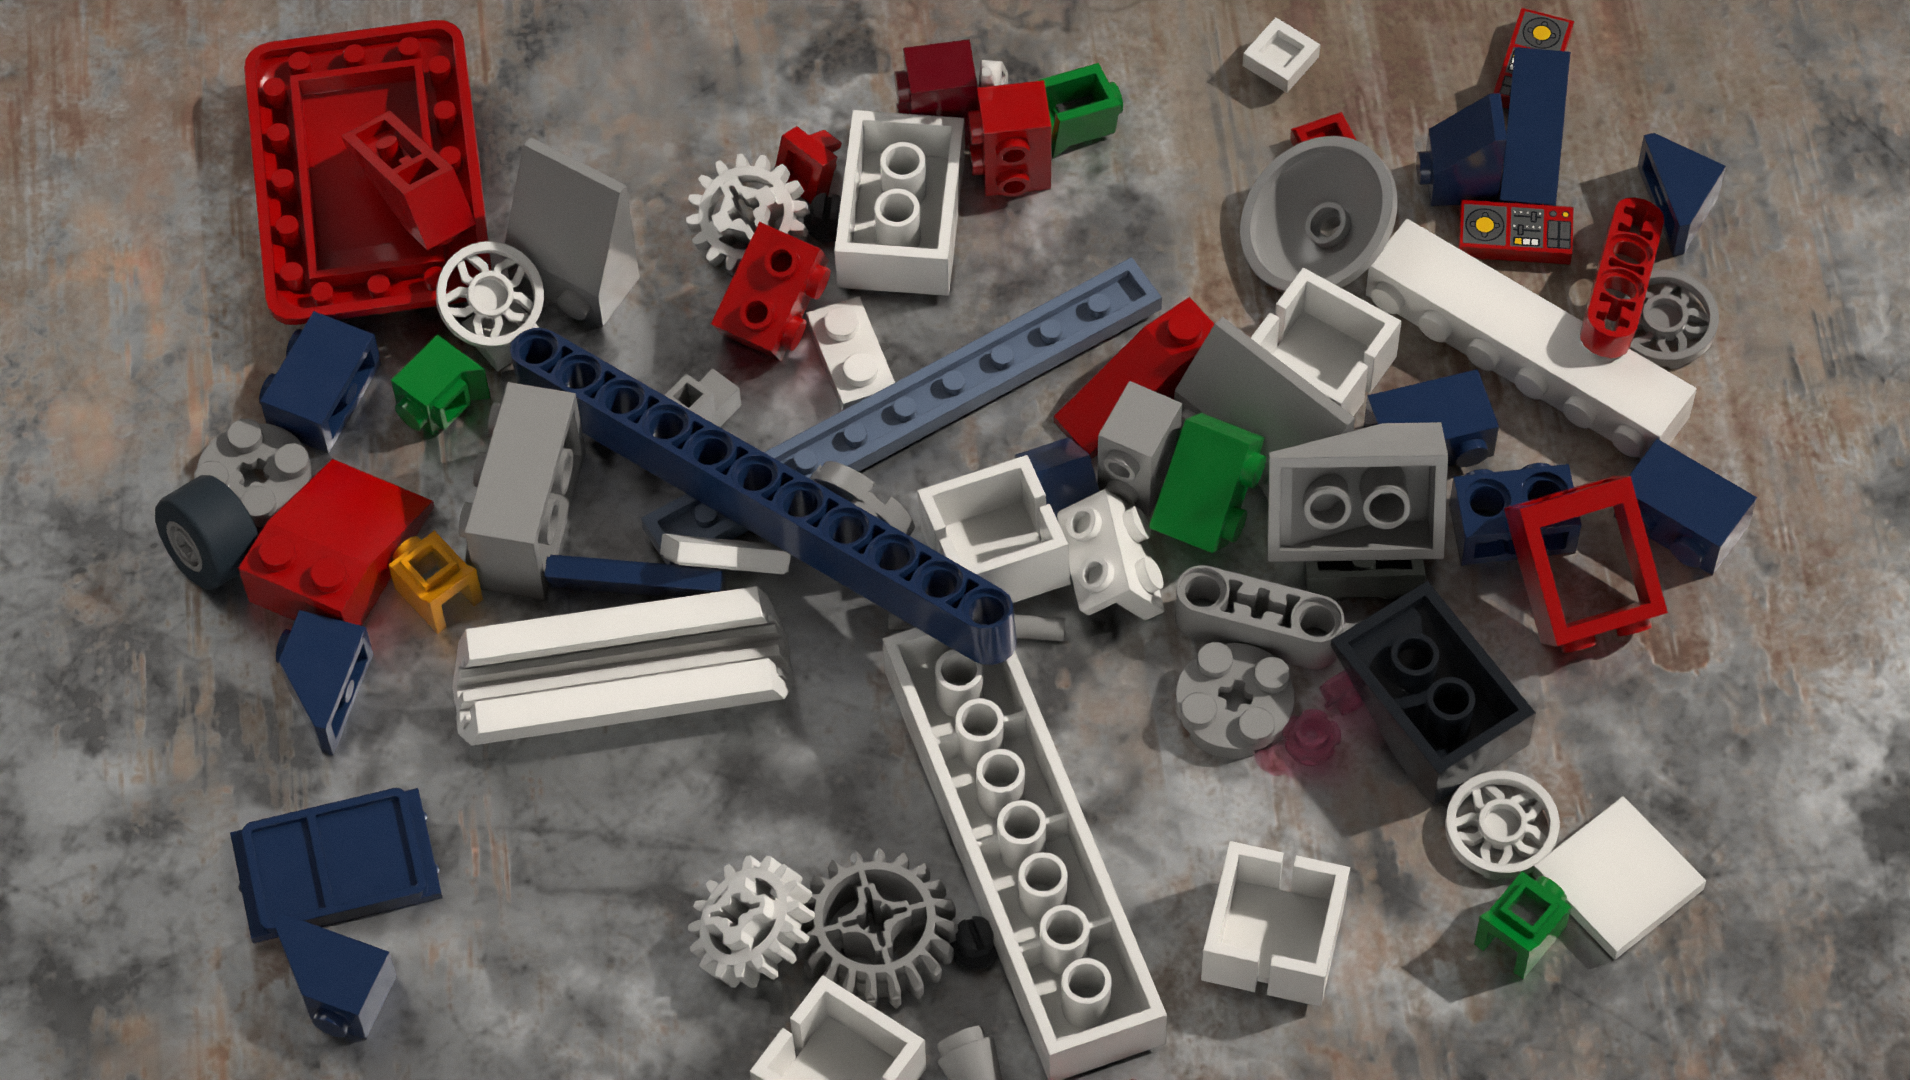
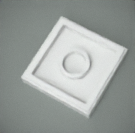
M1624 796L1536 863L1532 872L1535 878L1538 876L1547 877L1562 888L1567 897L1565 902L1572 906L1570 914L1614 960L1703 891L1706 880Z

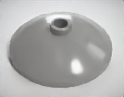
M1340 136L1313 138L1299 143L1279 155L1255 181L1242 211L1240 222L1241 245L1245 258L1254 273L1266 284L1282 293L1287 290L1302 268L1313 272L1340 288L1360 277L1376 261L1385 248L1395 224L1398 202L1397 190L1388 166L1368 146L1354 139ZM1339 226L1338 230L1331 235L1332 231Z

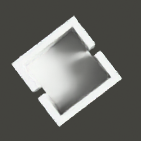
M1302 268L1276 303L1275 315L1269 313L1251 339L1354 416L1364 403L1365 391L1368 393L1372 392L1397 357L1401 320L1313 272Z
M1028 455L917 490L921 530L928 547L1003 589L1010 595L1013 603L1071 584L1068 543L1051 505H1046V494Z
M1230 841L1203 949L1201 980L1255 992L1257 981L1268 983L1267 995L1321 1007L1345 905L1350 867L1296 855L1291 892L1279 889L1284 857L1283 852Z
M822 975L790 1017L792 1033L784 1028L780 1030L750 1070L751 1080H918L926 1070L925 1040ZM795 1048L800 1051L797 1057L795 1056Z

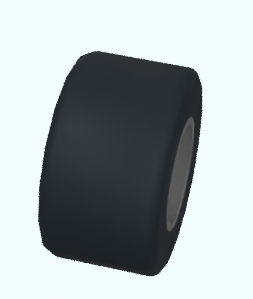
M200 475L163 497L155 507V523L159 536L172 560L190 581L203 589L214 590L240 574L238 568L259 535L248 510L239 497L224 482L212 475Z

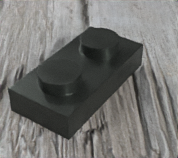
M1423 559L1303 561L1306 591L1327 596L1336 602L1346 600L1349 597L1375 596L1388 600H1397L1426 582Z

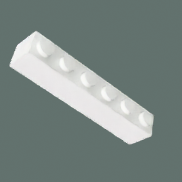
M1409 219L1403 222L1387 242L1379 257L1368 269L1366 296L1371 298L1381 310L1389 314H1398L1417 325L1428 338L1436 342L1449 344L1467 355L1469 360L1480 369L1492 370L1513 382L1527 397L1545 401L1563 412L1566 418L1576 426L1590 428L1612 441L1614 446L1627 456L1642 459L1656 439L1669 445L1690 418L1697 390L1696 387L1631 349L1625 355L1617 358H1606L1592 353L1580 340V330L1583 321Z

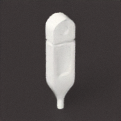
M981 60L978 87L1008 84V72L1002 61Z

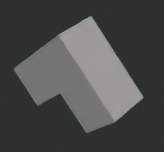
M713 368L699 382L686 373L665 394L666 397L719 427L741 407L740 388Z

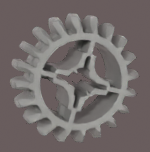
M880 847L875 851L873 855L874 861L863 862L862 856L854 850L850 855V867L844 868L832 859L828 865L830 879L813 875V878L810 880V891L813 896L803 905L815 913V917L813 920L802 924L801 931L810 938L807 943H795L796 955L800 959L807 960L804 963L805 974L810 980L820 978L823 975L856 997L864 996L866 1003L875 1009L880 997H888L889 1003L895 1009H898L902 1004L901 992L907 991L913 997L920 1000L924 994L922 980L938 984L942 978V968L940 965H950L952 962L954 949L950 943L957 940L955 934L958 932V925L952 921L956 917V907L951 899H944L946 896V885L942 882V879L929 882L930 869L925 863L909 871V857L904 852L893 863H888L885 859V852ZM880 895L891 896L902 901L891 902L885 900ZM857 899V907L851 913L838 917V923L829 926L832 918L843 906ZM868 913L872 914L875 926L880 925L882 928L883 947L879 945L877 934L870 933ZM923 933L918 944L908 954L894 961L893 955L899 946L912 942L913 935ZM862 957L871 962L872 965L858 963L848 958Z

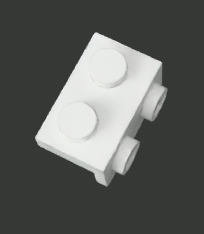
M1103 489L1058 512V522L1069 547L1070 573L1080 611L1091 615L1117 603L1144 621L1165 612L1159 590L1164 585L1163 577L1159 567L1151 557L1147 541L1151 537V529L1141 509L1136 506L1132 507L1113 493Z

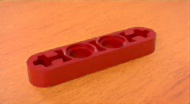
M1632 197L1619 201L1607 229L1580 330V340L1589 351L1601 357L1617 358L1625 355L1631 346L1638 328L1664 225V215L1655 204L1645 199ZM1631 224L1640 227L1639 235L1629 232ZM1615 254L1629 256L1639 262V264L1627 263L1616 257ZM1605 289L1618 290L1629 296L1630 299L1617 298L1609 294ZM1606 319L1616 321L1613 331L1605 328Z

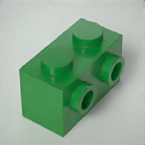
M1203 413L1185 419L1149 528L1210 553L1228 546L1229 541L1235 543L1244 528L1247 518V510L1241 508L1248 487L1252 489L1256 487L1265 467L1266 456L1260 454L1265 437Z

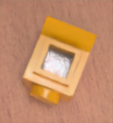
M435 530L422 540L418 536L405 540L394 552L393 561L388 564L394 588L437 634L446 628L441 605L451 597L461 592L473 606H476L483 600L476 568L467 565Z

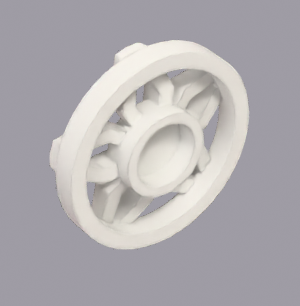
M478 242L456 252L442 269L436 287L438 312L447 328L465 343L483 349L509 346L517 335L525 330L532 329L540 316L544 301L543 283L535 265L521 251L499 242ZM493 253L507 258L496 264L493 271H489L488 264L478 257L477 254ZM465 259L480 271L474 278L468 274ZM517 263L519 266L514 278L509 281L501 273ZM457 266L461 282L468 287H457L446 294L448 278ZM524 273L527 274L532 285L533 302L522 292L513 291L514 288L519 286ZM459 297L467 299L468 306L465 308L448 307L449 303ZM512 302H517L530 315L512 312L509 307ZM474 312L476 315L472 324L475 334L461 326L454 317L465 318ZM502 315L510 322L524 323L512 333L499 336L504 324ZM483 318L492 319L494 327L490 337L484 336L481 323Z
M1511 771L1485 772L1464 782L1452 796L1445 820L1447 840L1454 854L1467 867L1491 880L1516 878L1521 871L1525 874L1533 872L1534 865L1554 850L1560 828L1558 810L1549 793L1533 779ZM1495 785L1512 786L1525 792L1512 796L1511 800L1505 799V795ZM1480 789L1492 799L1486 805L1483 803ZM1472 794L1474 809L1477 813L1470 812L1456 818L1460 805ZM1537 800L1530 812L1525 813L1521 806ZM1542 809L1548 820V838L1536 826L1530 825L1534 823ZM1469 826L1478 827V832L1476 833L1458 832V830ZM1523 838H1530L1541 849L1525 845L1522 842ZM1484 841L1480 848L1481 858L1473 854L1464 844L1475 846ZM1492 848L1502 850V857L1498 864L1490 861V851ZM1512 848H1514L1519 856L1529 858L1519 863L1508 864L1513 856Z

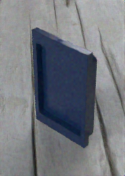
M400 788L387 789L247 823L242 830L230 832L240 881L238 889L243 896L252 943L278 938L273 924L278 912L324 927L443 898L438 879L439 866L434 861L426 825L428 816L423 811L418 788L407 791Z

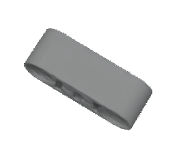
M1205 565L1187 569L1179 577L1176 586L1175 621L1180 631L1190 638L1208 643L1221 642L1224 644L1242 643L1252 645L1267 651L1274 657L1282 659L1285 663L1308 669L1326 668L1337 659L1330 645L1333 638L1343 633L1344 613L1339 604L1327 596ZM1204 598L1212 601L1214 604L1208 607H1198L1190 603V601ZM1228 607L1233 608V613H1228ZM1256 616H1262V619H1256ZM1290 622V628L1284 627V623ZM1320 628L1328 634L1322 637H1314L1305 633L1304 630Z

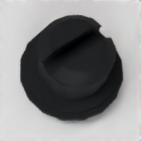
M820 193L814 197L809 206L810 214L803 217L804 225L809 235L825 242L836 241L841 196L833 193L832 197H827L826 193Z
M972 916V919H964L957 924L958 932L955 934L957 940L950 943L954 949L953 960L963 968L972 970L983 969L993 964L999 956L993 942L994 934L989 921L984 917Z

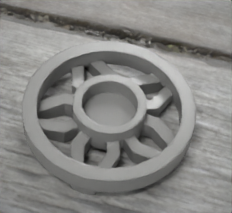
M1652 270L1648 285H1667L1658 295L1646 292L1645 305L1642 308L1636 331L1644 330L1647 334L1633 338L1629 349L1658 366L1669 367L1670 369L1681 368L1703 355L1713 343L1719 323L1718 307L1710 291L1697 279L1674 270ZM1679 287H1681L1680 298L1672 295ZM1620 291L1615 296L1621 299H1630L1629 296ZM1689 292L1702 303L1706 313L1695 308H1687ZM1611 321L1612 330H1614L1616 321ZM1692 321L1703 326L1691 327L1687 322ZM1687 338H1702L1695 345L1687 348ZM1654 339L1657 340V351L1647 348ZM1673 340L1677 345V351L1671 352L1665 341Z

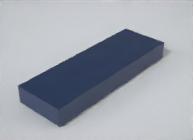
M1515 47L1500 202L1556 206L1571 52Z
M552 554L546 559L545 578L554 588L674 598L727 591V580L723 572L718 568Z

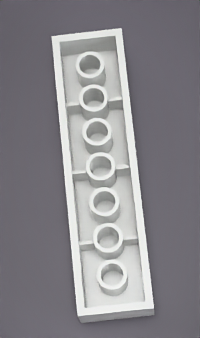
M916 627L882 638L885 674L982 916L989 921L994 934L993 942L1048 1080H1063L1164 1045L1166 1042L1167 1013L1016 651L1002 663L982 665L965 657Z

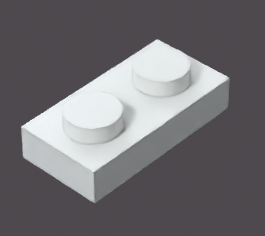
M860 296L806 313L807 326L842 411L895 383Z

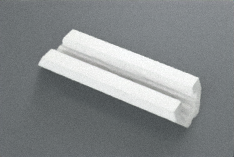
M758 586L465 629L458 642L452 685L457 713V731L466 742L473 746L785 699L795 684L793 669L790 664L788 638L768 595Z

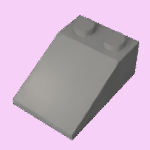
M529 137L523 145L505 244L521 251L535 265L543 283L545 298L557 303L567 315L574 319L584 320L586 318L604 327L640 278L627 187L625 184ZM517 263L507 269L510 280H513L519 266ZM524 273L517 288L525 294L533 296L531 282L527 274Z
M1441 422L1382 423L1269 452L1268 562L1444 559L1448 453Z

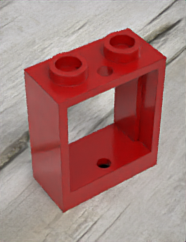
M1631 476L1607 477L1504 508L1541 644L1561 645L1563 653L1575 652L1596 645V634L1616 629L1617 636L1639 633L1652 628L1650 618L1668 613ZM1613 506L1639 602L1566 623L1540 528Z

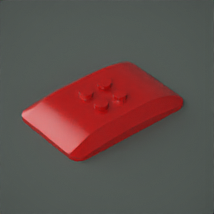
M430 20L272 41L258 45L246 57L244 72L265 300L269 313L278 322L283 324L302 325L307 323L313 311L339 320L437 306V282L447 261L466 246L478 242H489L466 49L461 30L453 23L445 20ZM390 110L454 168L477 224L462 231L460 236L453 242L443 246H434L426 250L403 227L345 146L342 135ZM490 253L477 254L478 257L488 264L489 271H492ZM466 259L464 260L470 277L474 278L480 273ZM457 266L448 278L446 294L457 287H468L461 282ZM459 297L449 304L467 302V299Z

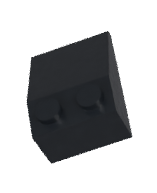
M1428 581L1331 640L1330 646L1395 758L1432 805L1454 793L1470 778L1489 771L1529 745L1536 712Z

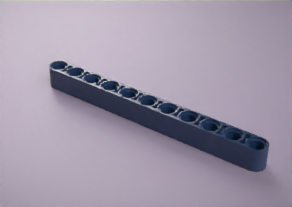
M532 328L523 331L512 341L510 354L517 384L576 393L582 432L585 435L972 661L982 665H995L1004 662L1013 655L1017 646L1014 607L1010 595L1003 589L555 332L545 328Z

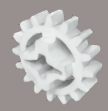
M737 154L736 167L728 169L721 160L717 161L715 164L719 176L712 180L708 176L701 174L698 180L705 189L704 194L689 195L688 201L694 208L699 210V213L686 217V223L692 230L701 231L692 239L694 245L699 251L710 248L706 259L713 267H716L726 259V270L732 276H734L746 250L735 249L729 246L738 241L749 244L754 234L750 225H746L743 221L741 213L743 209L738 202L739 199H742L746 206L751 207L753 210L756 227L760 221L774 228L776 220L783 216L782 224L779 228L780 231L797 237H806L808 234L805 225L797 220V218L810 214V208L805 201L795 200L804 192L798 180L786 183L790 172L783 164L770 172V161L765 155H760L755 166H750L744 154ZM759 182L766 184V186L757 190L743 186L742 183ZM724 194L720 211L713 215L718 200Z
M751 855L746 856L741 871L730 864L724 866L725 880L720 884L709 880L706 883L708 891L711 893L707 901H695L693 905L702 915L700 920L688 925V931L699 938L689 947L690 951L702 959L699 966L703 970L733 988H736L740 981L750 988H756L760 980V973L765 974L772 980L777 979V964L782 960L794 964L797 959L791 950L795 943H807L810 938L801 931V926L815 917V913L803 905L813 896L812 892L801 884L803 877L787 865H782L767 855L761 863ZM771 889L775 890L777 898L770 894ZM725 946L731 949V955L727 953Z

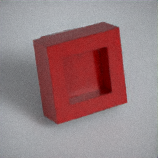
M796 126L782 135L775 168L781 164L786 166L790 172L786 183L798 180L804 190L801 197L811 204L814 197L820 193H826L828 197L833 174L837 166V156L833 152L841 148L842 142L826 130L808 135Z

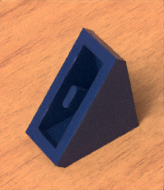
M1656 133L1647 134L1643 137L1637 167L1651 202L1664 215L1662 230L1673 257L1683 255L1719 197L1726 166Z
M1069 437L1015 455V459L1028 455L1046 494V505H1051L1057 521V514L1060 510L1099 492L1090 454Z

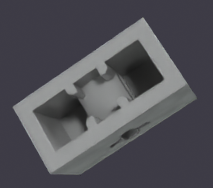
M1131 381L1128 382L1098 435L1097 483L1099 491L1106 489L1132 507L1136 506L1144 514L1150 515L1158 501L1181 434L1182 403Z

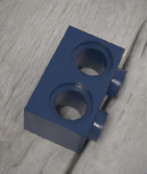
M1533 463L1522 469L1500 472L1478 469L1470 471L1464 476L1453 477L1449 508L1461 566L1517 560L1504 508L1573 488L1569 464L1551 466L1547 463ZM1479 509H1485L1493 512L1496 515L1492 517H1484L1478 515L1474 511ZM1580 516L1540 528L1547 556L1576 553L1582 526Z

